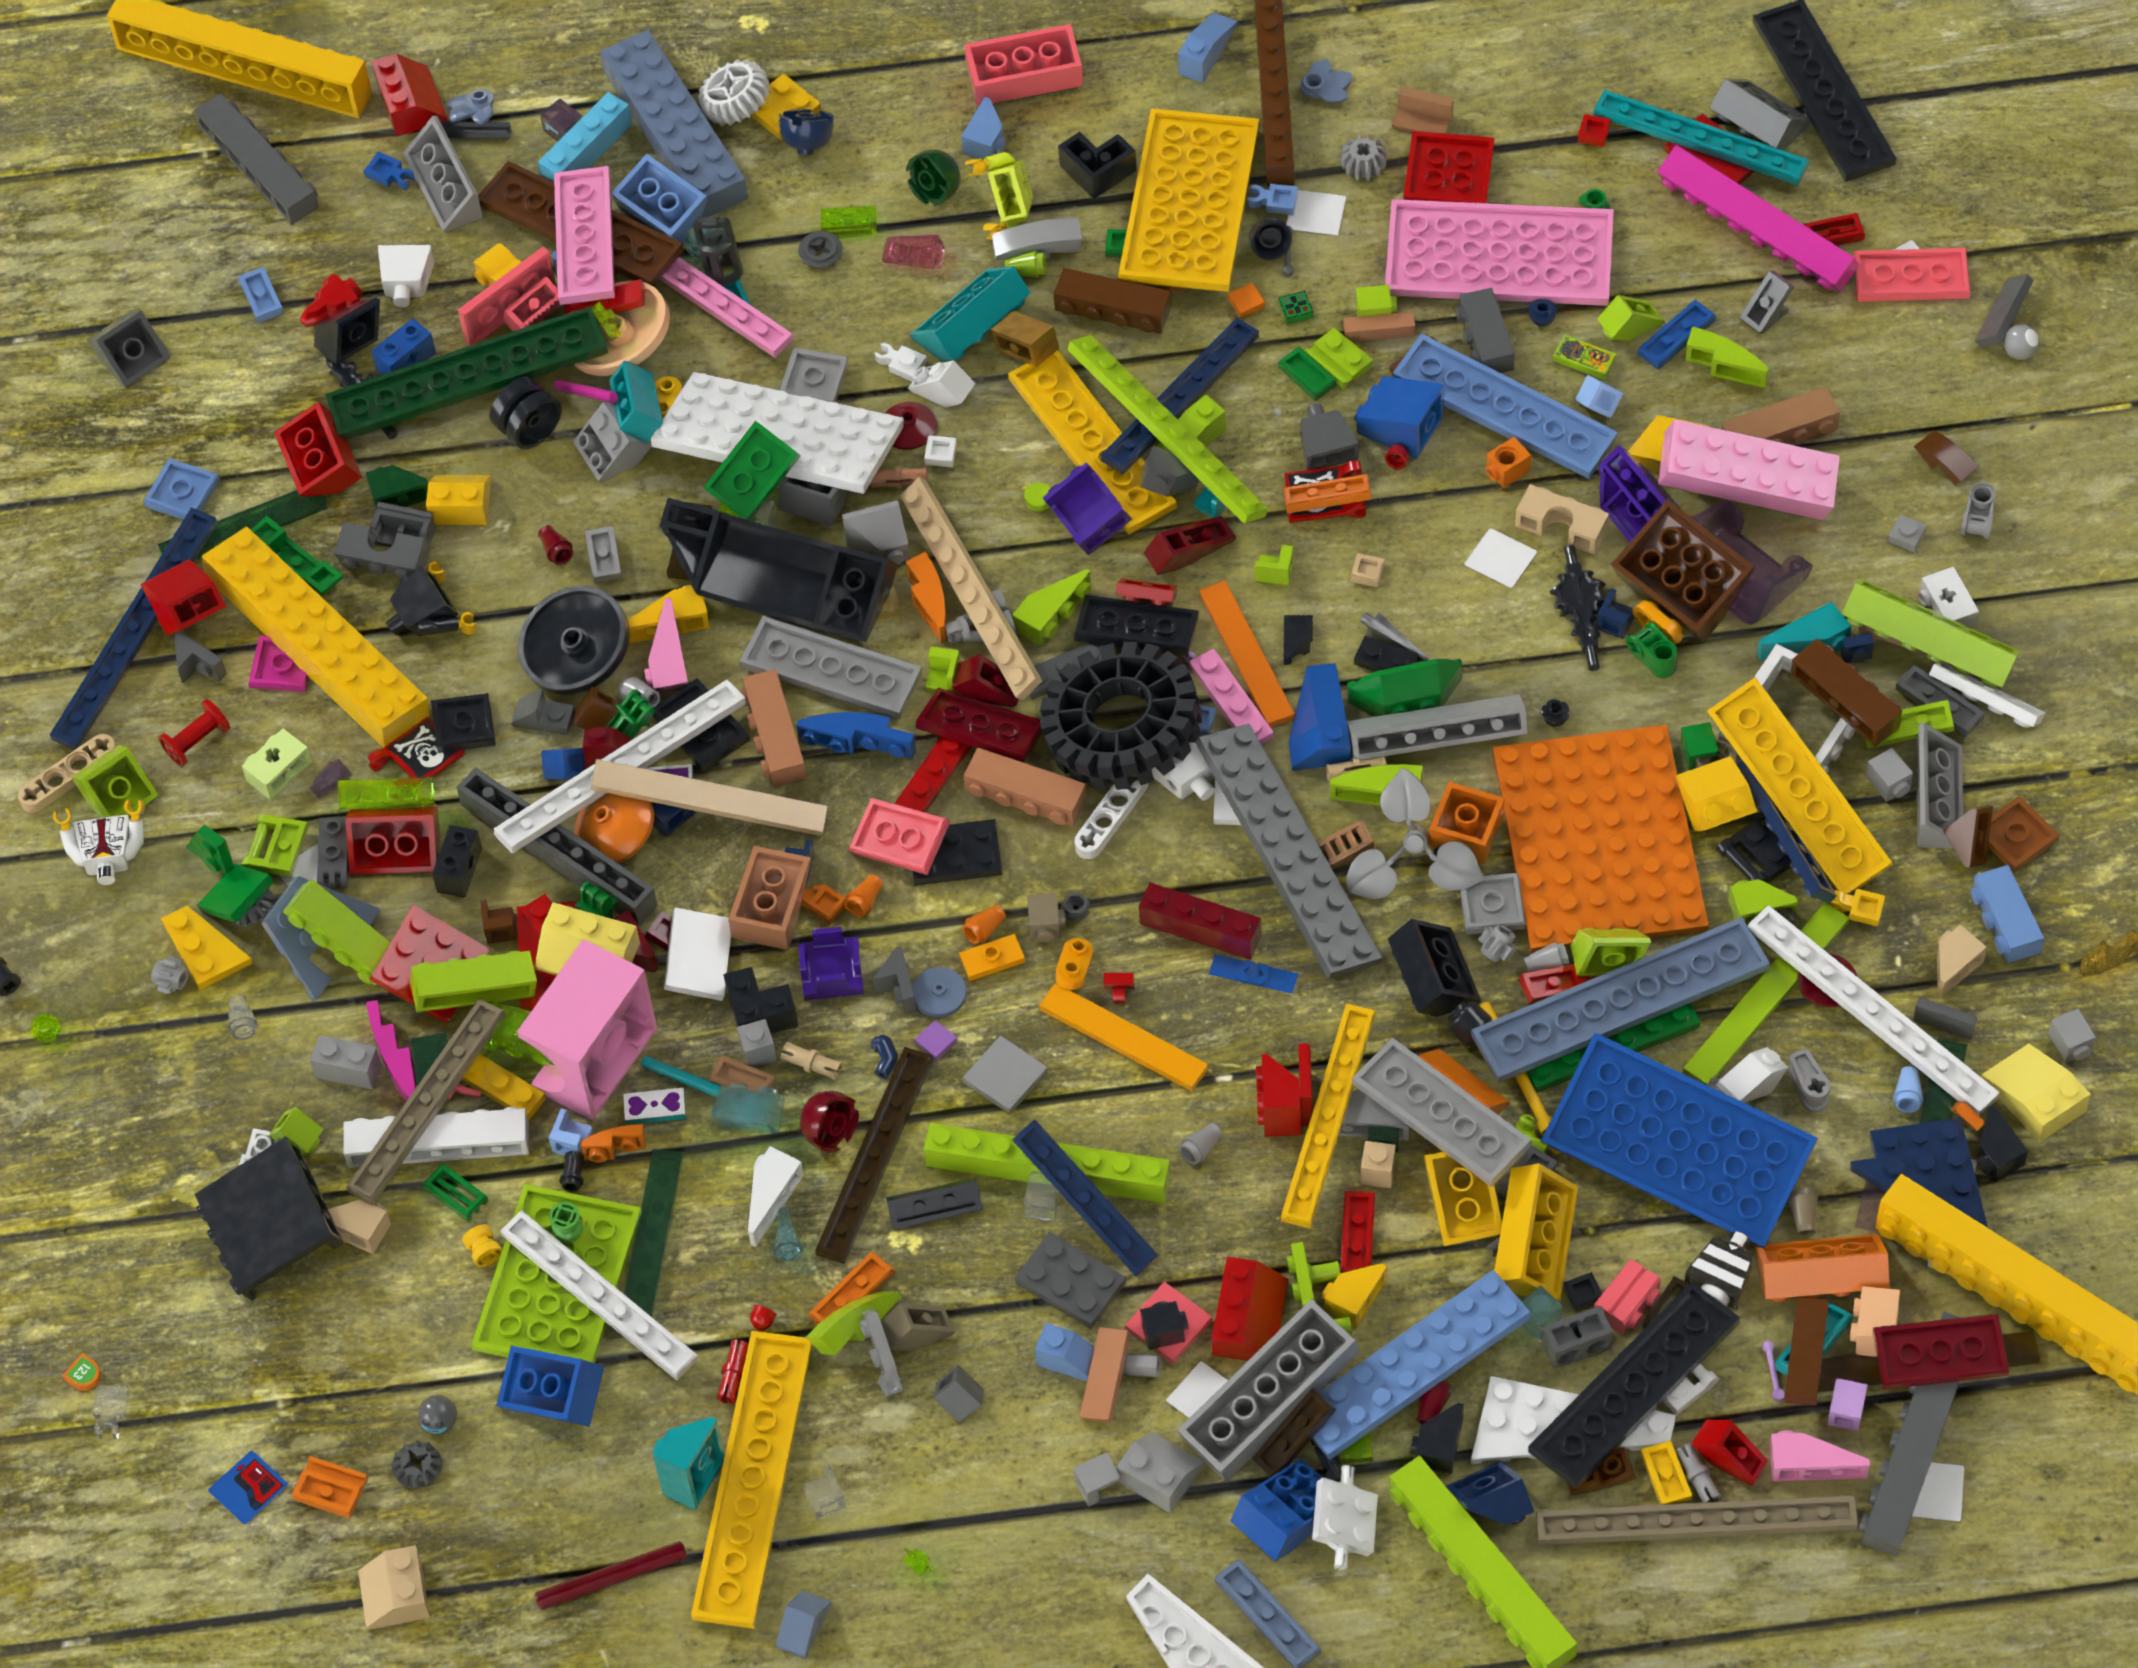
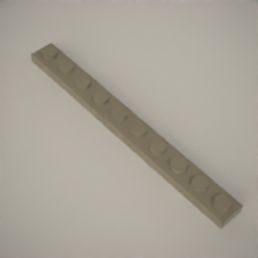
M1855 1495L1536 1511L1538 1545L1857 1530L1858 1526Z

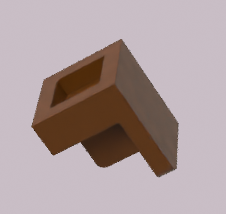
M592 686L574 711L575 725L582 729L606 728L618 712V708L615 706L617 700Z
M486 899L480 900L483 930L487 944L517 940L513 908L489 910Z

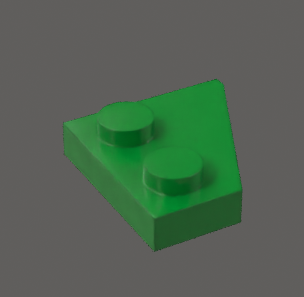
M205 824L186 845V848L202 859L205 865L214 873L219 871L225 875L234 865L226 839Z

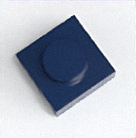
M1871 633L1843 638L1841 647L1842 660L1846 663H1861L1867 659H1872L1874 641Z

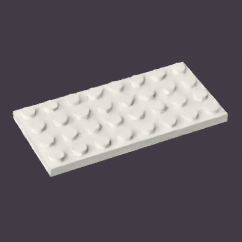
M693 372L665 415L663 424L659 429H656L651 437V444L655 448L723 462L756 420L801 455L787 473V477L864 494L903 429L904 418L815 399L809 396L791 395L781 390Z

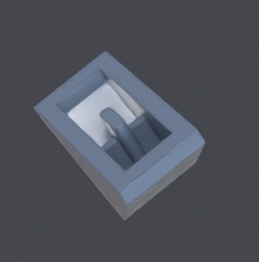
M802 1590L786 1605L776 1648L806 1659L832 1605L831 1601Z

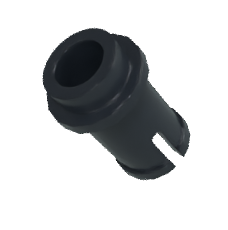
M573 1151L565 1153L564 1171L560 1176L559 1182L562 1188L569 1192L578 1191L584 1183V1179L581 1176L584 1155L578 1151L575 1153L574 1162L572 1159Z

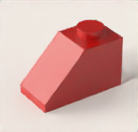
M1706 1419L1691 1443L1709 1464L1748 1485H1754L1768 1462V1459L1732 1420Z

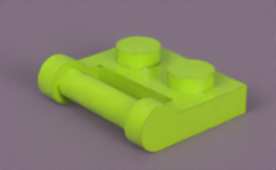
M266 814L258 815L255 824L257 829L248 855L243 857L241 866L260 872L292 877L309 828L307 822ZM274 829L265 858H259L268 831Z

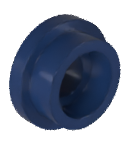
M1542 299L1532 302L1528 311L1530 319L1539 326L1549 325L1555 319L1557 313L1553 302Z

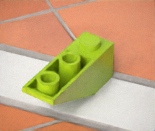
M1085 569L1029 594L1012 614L1016 632L1041 647L1048 638L1052 639L1065 618L1069 619L1072 616L1078 602L1090 594L1092 590L1091 571Z

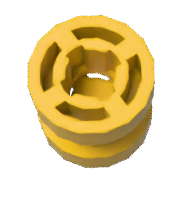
M487 1224L471 1228L462 1238L466 1248L472 1251V1259L478 1267H486L500 1259L502 1253L500 1244L493 1240L494 1234Z

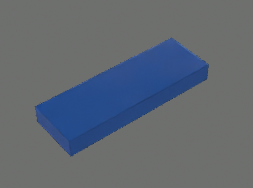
M1695 299L1638 348L1637 354L1659 370L1687 346L1692 327L1705 330L1716 321V315Z

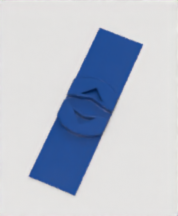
M1217 954L1214 955L1209 971L1210 975L1291 994L1298 977V973L1268 967L1262 963L1255 964L1253 961H1243Z

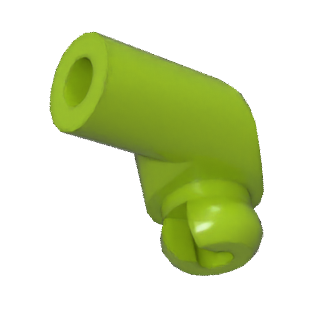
M1522 1115L1515 1128L1532 1140V1146L1547 1154L1549 1146L1541 1143V1140L1536 1137L1535 1119L1531 1115Z

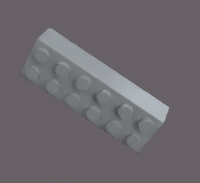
M1311 1299L1177 1431L1182 1440L1221 1479L1227 1482L1257 1453L1312 1387L1320 1391L1360 1352L1355 1339Z

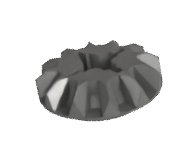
M826 231L813 232L802 239L798 248L803 265L808 264L812 270L815 267H820L823 271L826 266H835L836 261L841 259L843 250L840 239ZM825 246L826 253H821L820 256H817L816 251H820Z
M269 888L236 923L237 925L248 926L255 924L267 916L275 903V896Z
M416 1440L415 1443L409 1445L404 1443L403 1448L399 1452H395L393 1463H391L392 1471L396 1480L403 1486L422 1488L437 1479L441 1472L442 1459L439 1451L430 1442L426 1444ZM412 1456L416 1457L417 1460H422L421 1468L423 1472H420L415 1466H411Z

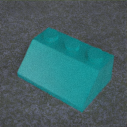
M714 1417L669 1429L664 1438L657 1440L652 1451L663 1495L694 1510L699 1506L724 1462L725 1450L718 1419Z

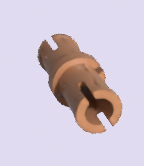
M896 466L894 470L877 471L870 483L871 489L882 487L903 489V486L911 485L918 477L925 479L928 483L927 466L907 469Z

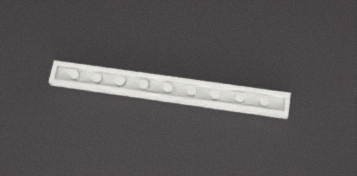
M725 680L602 760L645 769L744 706L745 697L728 680ZM595 764L495 827L494 835L513 854L607 794L590 790Z
M1768 905L1749 923L1748 927L1753 935L1957 1101L1965 1102L1980 1116L1998 1099L2000 1092Z

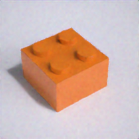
M1448 781L1429 828V845L1435 849L1447 842H1461L1472 850L1479 863L1485 864L1504 818L1505 798Z

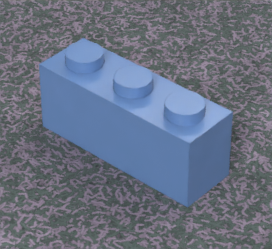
M2009 865L1975 875L1973 888L1970 889L1971 897L1974 904L1980 905L1982 909V919L1985 927L1988 930L1991 929L1995 936L1994 944L1997 952L2004 955L2007 963L2040 954L2044 937Z

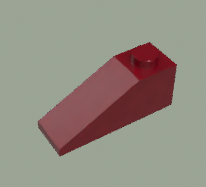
M1218 516L1159 532L1143 553L1156 574L1161 575L1179 570L1234 542L1236 537L1223 516Z

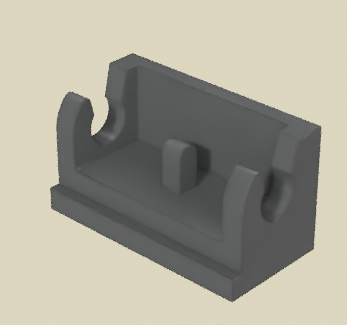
M382 502L377 504L370 527L376 535L375 544L390 547L394 544L397 533L424 538L428 545H430L436 530L431 512Z

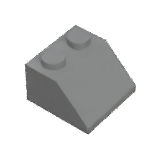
M1152 1431L1135 1441L1116 1467L1120 1475V1484L1171 1513L1205 1466V1462Z

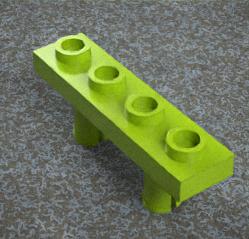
M1303 1242L1291 1244L1292 1255L1286 1256L1289 1275L1295 1274L1297 1283L1292 1284L1295 1302L1301 1301L1303 1308L1311 1299L1315 1302L1312 1290L1314 1285L1335 1281L1340 1274L1338 1261L1311 1266L1310 1263L1307 1264ZM1349 1316L1333 1319L1349 1335H1352Z

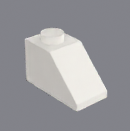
M1766 1047L1748 1054L1720 1079L1716 1086L1726 1095L1746 1103L1771 1094L1788 1069V1066L1775 1051Z

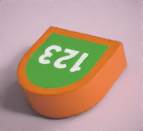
M82 1353L62 1377L64 1381L77 1390L88 1391L98 1385L101 1379V1372L97 1363Z

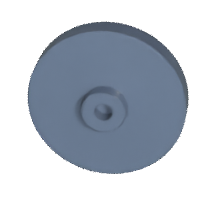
M935 967L924 971L917 977L912 988L916 1007L923 1014L930 1017L942 1018L956 1013L966 1000V985L963 978L956 971L945 967Z

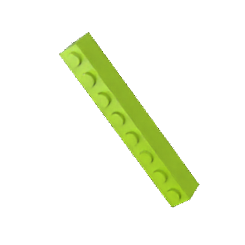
M935 1123L929 1124L923 1149L926 1167L1053 1186L1012 1141L1015 1136ZM1058 1143L1103 1194L1165 1204L1171 1177L1170 1160Z
M1420 1455L1389 1476L1388 1493L1396 1505H1403L1408 1511L1409 1520L1417 1529L1422 1528L1428 1535L1427 1540L1436 1552L1441 1551L1448 1559L1447 1564L1450 1570L1456 1576L1461 1575L1464 1578L1470 1594L1475 1599L1480 1598L1484 1602L1490 1618L1495 1623L1500 1622L1505 1627L1508 1639L1515 1647L1520 1645L1527 1654L1526 1659L1532 1668H1560L1577 1656L1578 1643Z

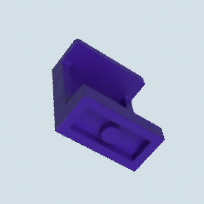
M1087 462L1073 469L1066 479L1051 487L1043 497V500L1054 511L1071 533L1072 538L1087 555L1091 554L1132 520L1127 511Z

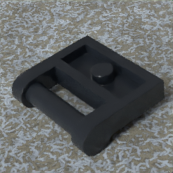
M1757 819L1730 838L1723 839L1716 847V851L1722 857L1726 856L1750 881L1759 879L1770 883L1789 869L1792 863L1790 857L1779 848L1777 844L1779 840ZM1740 847L1763 872H1758L1736 849Z

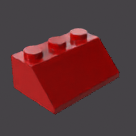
M399 54L371 61L376 84L396 137L423 129L432 116H437L440 122H448L427 65Z
M317 402L274 432L300 496L308 497L341 493L363 478L348 441L338 435L331 411L320 402Z
M438 806L350 809L345 817L349 875L433 872L439 856Z
M1227 1256L1211 1338L1212 1356L1249 1361L1280 1330L1289 1283L1288 1278L1259 1261Z

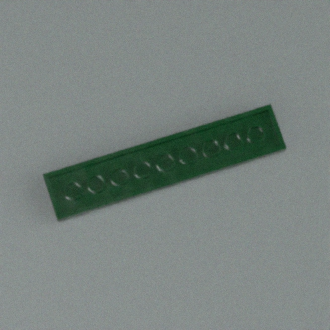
M592 306L326 393L325 396L338 435L344 440H348L504 388L520 377L535 378L607 354L608 350Z

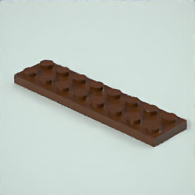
M507 161L479 193L480 206L556 242L554 182ZM612 210L614 271L633 280L641 279L643 282L654 287L684 251L683 244Z

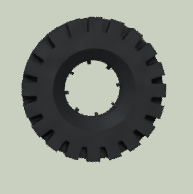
M1123 642L1121 654L1117 655L1114 643L1100 646L1102 659L1096 660L1089 650L1077 657L1081 669H1077L1068 663L1059 671L1062 682L1052 679L1046 689L1048 698H1042L1040 706L1042 717H1040L1041 729L1057 767L1065 775L1070 772L1072 779L1083 783L1090 779L1093 788L1107 790L1110 780L1113 779L1116 790L1131 788V776L1137 775L1142 786L1155 781L1151 769L1155 767L1164 776L1175 768L1172 756L1183 761L1191 752L1189 742L1196 743L1200 734L1198 724L1202 723L1201 703L1189 670L1184 663L1180 665L1178 657L1169 651L1162 655L1160 647L1147 643L1141 652L1138 642ZM1122 695H1134L1148 702L1145 714L1136 723L1126 728L1106 730L1092 723L1096 710L1111 698Z

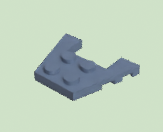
M297 876L291 881L261 924L281 955H285L291 964L292 972L296 978L300 979L304 984L309 998L314 1001L320 997L332 978L309 960L318 947V944L312 940V935L303 928L300 929L291 924L288 916L283 913V910L301 886L310 881ZM320 885L368 925L372 924L381 911L378 907Z

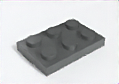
M1049 1232L1016 1275L1015 1284L1092 1329L1126 1284V1277Z

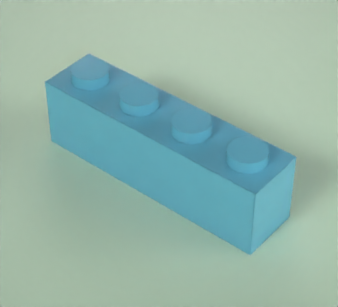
M607 92L537 162L540 176L554 182V173L590 168L632 126L629 104Z

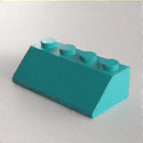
M1014 266L987 268L909 335L938 360L957 361L966 354V348L971 344L975 345L986 337L985 332L1002 321L1007 313L1022 307L1025 304L1024 299L1031 292Z

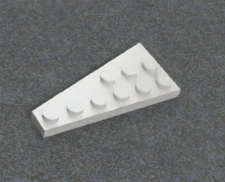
M1491 1376L1471 1457V1465L1482 1464V1461L1490 1460L1510 1462L1514 1458L1530 1457L1532 1460L1536 1459L1528 1452V1446L1579 1394ZM1654 1410L1617 1449L1624 1447L1631 1451H1641L1643 1448L1670 1441L1676 1415Z
M1147 1574L1127 1595L1129 1605L1169 1668H1264L1151 1575Z

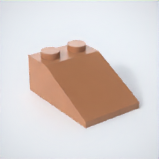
M753 846L728 919L731 938L789 950L797 926L811 862L810 857Z

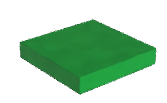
M234 864L197 906L203 913L237 923L273 884L274 880L267 873Z

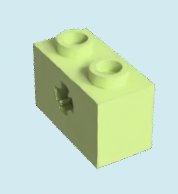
M283 728L276 735H272L259 751L250 755L242 765L246 781L268 799L272 800L308 767L312 760L308 747Z

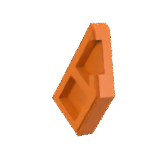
M826 884L813 885V888L804 890L801 906L830 925L845 909L846 898Z

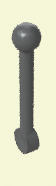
M1288 226L1292 235L1293 229L1292 227ZM1291 246L1285 253L1283 274L1286 277H1290L1294 273V268L1291 265Z

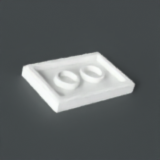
M674 908L664 990L714 1000H723L725 994L723 974L727 973L731 939L729 918Z

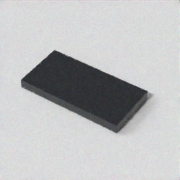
M1086 595L1075 630L1074 641L1098 645L1114 643V646L1122 648L1123 642H1138L1140 651H1143L1148 643L1160 647L1162 654L1169 651L1176 656L1188 657L1199 619V611Z

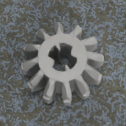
M1358 135L1357 140L1349 138L1347 145L1342 147L1341 166L1342 169H1345L1347 177L1355 175L1357 181L1361 177H1365L1369 182L1371 175L1379 177L1381 170H1385L1387 151L1382 146L1380 139L1373 141L1371 135L1367 138H1362Z

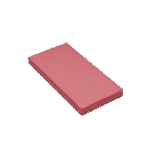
M541 247L458 309L464 340L468 346L480 343L504 325V310L543 278L547 277L556 286L550 253L546 248Z
M1966 248L1867 250L1853 252V257L1859 263V267L1854 272L1857 302L1970 299Z

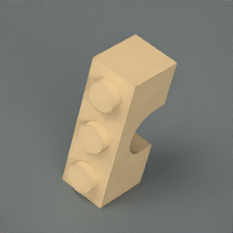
M1529 484L1516 509L1515 526L1542 536L1548 525L1556 522L1564 523L1570 527L1568 545H1574L1575 549L1595 555L1608 530L1609 513L1604 512L1598 507H1591L1577 502L1571 497L1555 494L1547 488Z

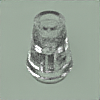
M235 995L229 1000L228 1031L235 1039H249L256 1033L258 1023L246 997Z

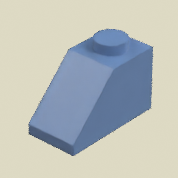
M988 97L983 98L961 136L963 154L984 159L985 157L1001 153L1005 149L1006 139L1003 136V126Z
M1045 1323L1035 1347L1036 1366L1087 1381L1095 1347L1073 1331Z

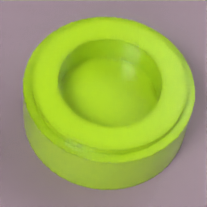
M1040 482L1029 485L1024 492L1026 506L1030 510L1037 512L1047 510L1049 506L1043 500V497L1048 493L1050 487Z

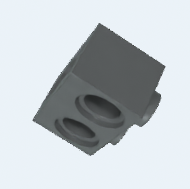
M1601 1306L1543 1326L1542 1344L1554 1369L1612 1349L1613 1331Z

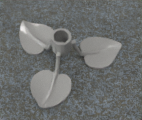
M1402 768L1385 787L1381 795L1380 805L1383 813L1391 821L1402 822L1406 820V825L1410 829L1404 837V846L1388 861H1386L1384 854L1377 849H1370L1360 853L1348 870L1346 878L1347 890L1351 894L1369 899H1380L1388 896L1394 890L1397 883V874L1390 865L1406 851L1412 854H1419L1424 850L1430 859L1435 861L1430 866L1428 873L1433 883L1437 886L1453 891L1467 889L1476 885L1483 879L1484 875L1479 867L1476 856L1468 846L1457 841L1447 842L1440 846L1436 856L1432 851V846L1428 844L1429 832L1424 827L1417 826V824L1411 822V820H1424L1428 816L1431 804L1428 792L1421 781L1410 771Z

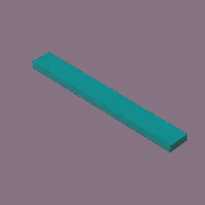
M1605 89L1594 108V116L1611 119V122L1797 186L1809 166V159Z

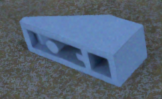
M1212 13L1193 30L1178 53L1179 75L1204 83L1237 27L1238 21Z

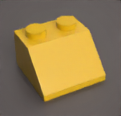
M434 475L428 482L426 508L427 512L433 514L435 525H487L491 475Z
M1731 756L1675 775L1693 831H1704L1758 812L1749 785Z

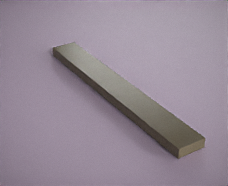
M478 999L346 1186L349 1193L372 1205L375 1203L505 1018L504 1010Z

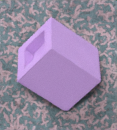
M1843 1379L1836 1380L1827 1425L1859 1431L1867 1384Z

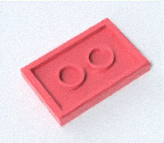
M871 798L848 850L854 855L928 875L950 822L947 818Z

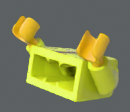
M1001 152L984 159H972L965 162V165L972 164L974 168L972 173L967 174L968 176L983 175L986 170L988 171V177L1001 220L1000 224L986 223L983 226V230L991 231L990 236L986 239L992 240L993 234L1015 227L1027 219L1033 193L1023 160L1015 161V158L1009 153Z

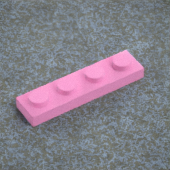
M1215 649L1189 661V668L1232 728L1249 723L1261 745L1274 739L1273 730Z

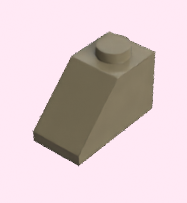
M900 1303L881 1321L890 1350L913 1351L952 1336L955 1333L943 1306Z

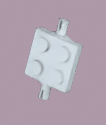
M1348 1465L1341 1467V1482L1322 1478L1317 1481L1312 1540L1327 1544L1335 1550L1334 1568H1338V1570L1348 1568V1553L1354 1552L1364 1556L1374 1553L1378 1494L1354 1486L1355 1468H1350Z

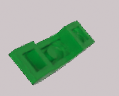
M268 516L250 529L319 595L324 596L344 578L343 574L326 561L319 562L288 538L286 530Z

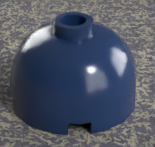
M794 109L784 111L783 115L779 114L780 135L789 147L798 149V154H814V149L825 146L832 136L834 115L829 112L820 110V116L811 113V109Z

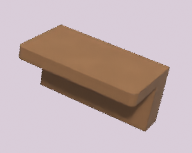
M1401 86L1398 92V108L1392 121V128L1411 133L1412 131L1447 133L1453 117L1454 98Z

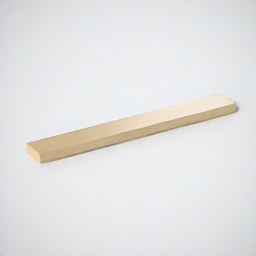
M596 759L590 790L822 836L827 806L599 759Z

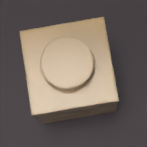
M1365 1141L1361 1163V1185L1391 1189L1395 1168L1396 1145Z

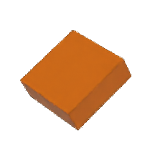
M1253 283L1228 293V300L1240 319L1265 308V301Z
M1956 1102L1950 1110L1958 1118H1961L1962 1122L1972 1131H1978L1984 1125V1120L1965 1102Z

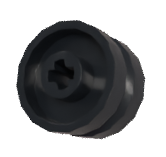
M520 377L513 380L498 394L491 406L489 417L491 424L507 435V438L520 449H530L548 438L556 428L561 417L562 406L555 397L545 391L533 378Z

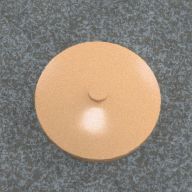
M632 281L618 282V283H615V286H618V285H621V284H625V283H628V282H632ZM643 282L645 284V306L596 319L608 353L574 364L579 370L594 376L613 375L624 360L637 366L658 348L667 333L670 312L666 301L655 287Z

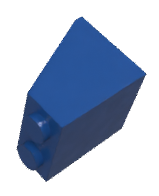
M1383 376L1378 385L1374 384L1371 387L1365 405H1360L1355 413L1354 420L1357 421V434L1390 448L1393 445L1402 444L1409 451V456L1417 459L1443 419L1444 385L1434 382Z

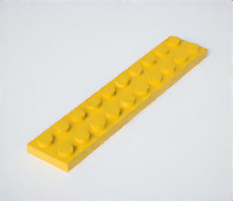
M751 1331L692 1607L691 1618L693 1621L755 1628L813 1344L807 1338Z

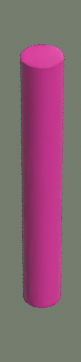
M556 380L554 383L556 391L615 403L618 399L617 393L563 380Z

